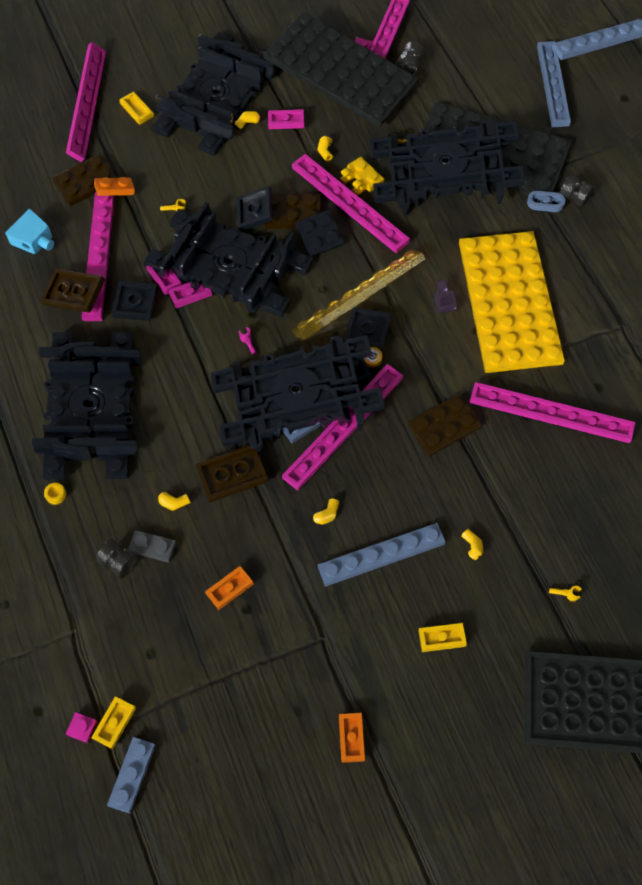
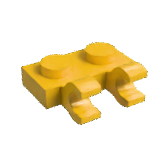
M362 157L347 165V168L341 171L343 177L340 179L345 184L353 178L357 179L352 183L355 187L352 191L356 195H359L365 189L371 192L374 190L373 184L384 182V178Z

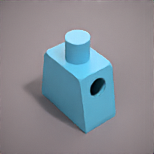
M30 209L5 232L11 245L32 254H37L42 248L50 251L54 246L48 225Z

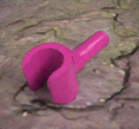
M246 327L247 334H242L239 330L240 340L248 345L252 355L256 354L257 352L251 341L250 329Z

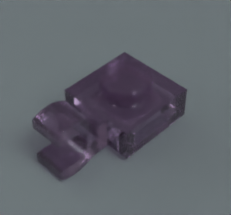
M445 279L437 280V293H434L437 314L457 311L454 291H447Z

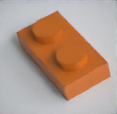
M104 177L94 179L97 196L134 195L135 189L131 178Z
M239 566L206 590L205 593L215 607L220 610L254 584L242 567Z
M362 713L339 714L341 762L365 761Z

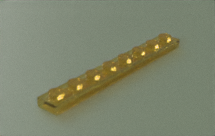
M411 250L406 252L401 259L392 261L386 269L377 271L369 280L360 282L359 286L354 290L345 292L339 300L330 302L328 307L315 312L310 319L298 323L297 327L292 330L295 337L305 340L425 260L423 253Z

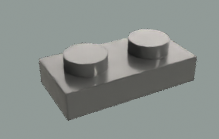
M135 530L128 551L133 554L170 563L176 542L175 540Z

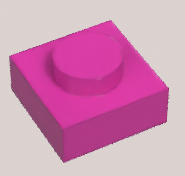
M75 712L66 735L89 743L98 722L95 719Z

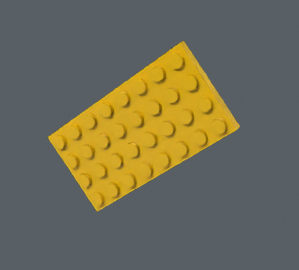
M534 231L459 239V247L485 373L563 365L565 360Z

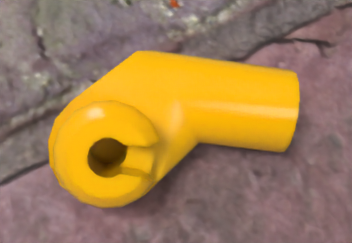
M245 111L235 122V125L241 130L246 123H258L260 115L255 111Z
M323 136L319 140L317 150L323 159L328 162L333 158L328 150L332 139Z
M162 492L158 496L160 505L170 510H176L190 503L187 494L175 498L167 492Z
M329 499L327 509L314 514V522L323 525L333 521L336 518L339 501Z
M467 529L462 534V537L471 544V550L468 552V555L472 559L477 560L484 552L483 542L471 530Z

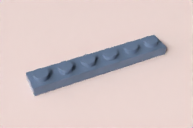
M642 19L556 42L553 45V50L560 60L640 38L642 37Z
M555 41L538 42L537 50L551 126H570L571 120L559 58L553 50Z
M438 523L318 564V570L326 587L445 545V539Z

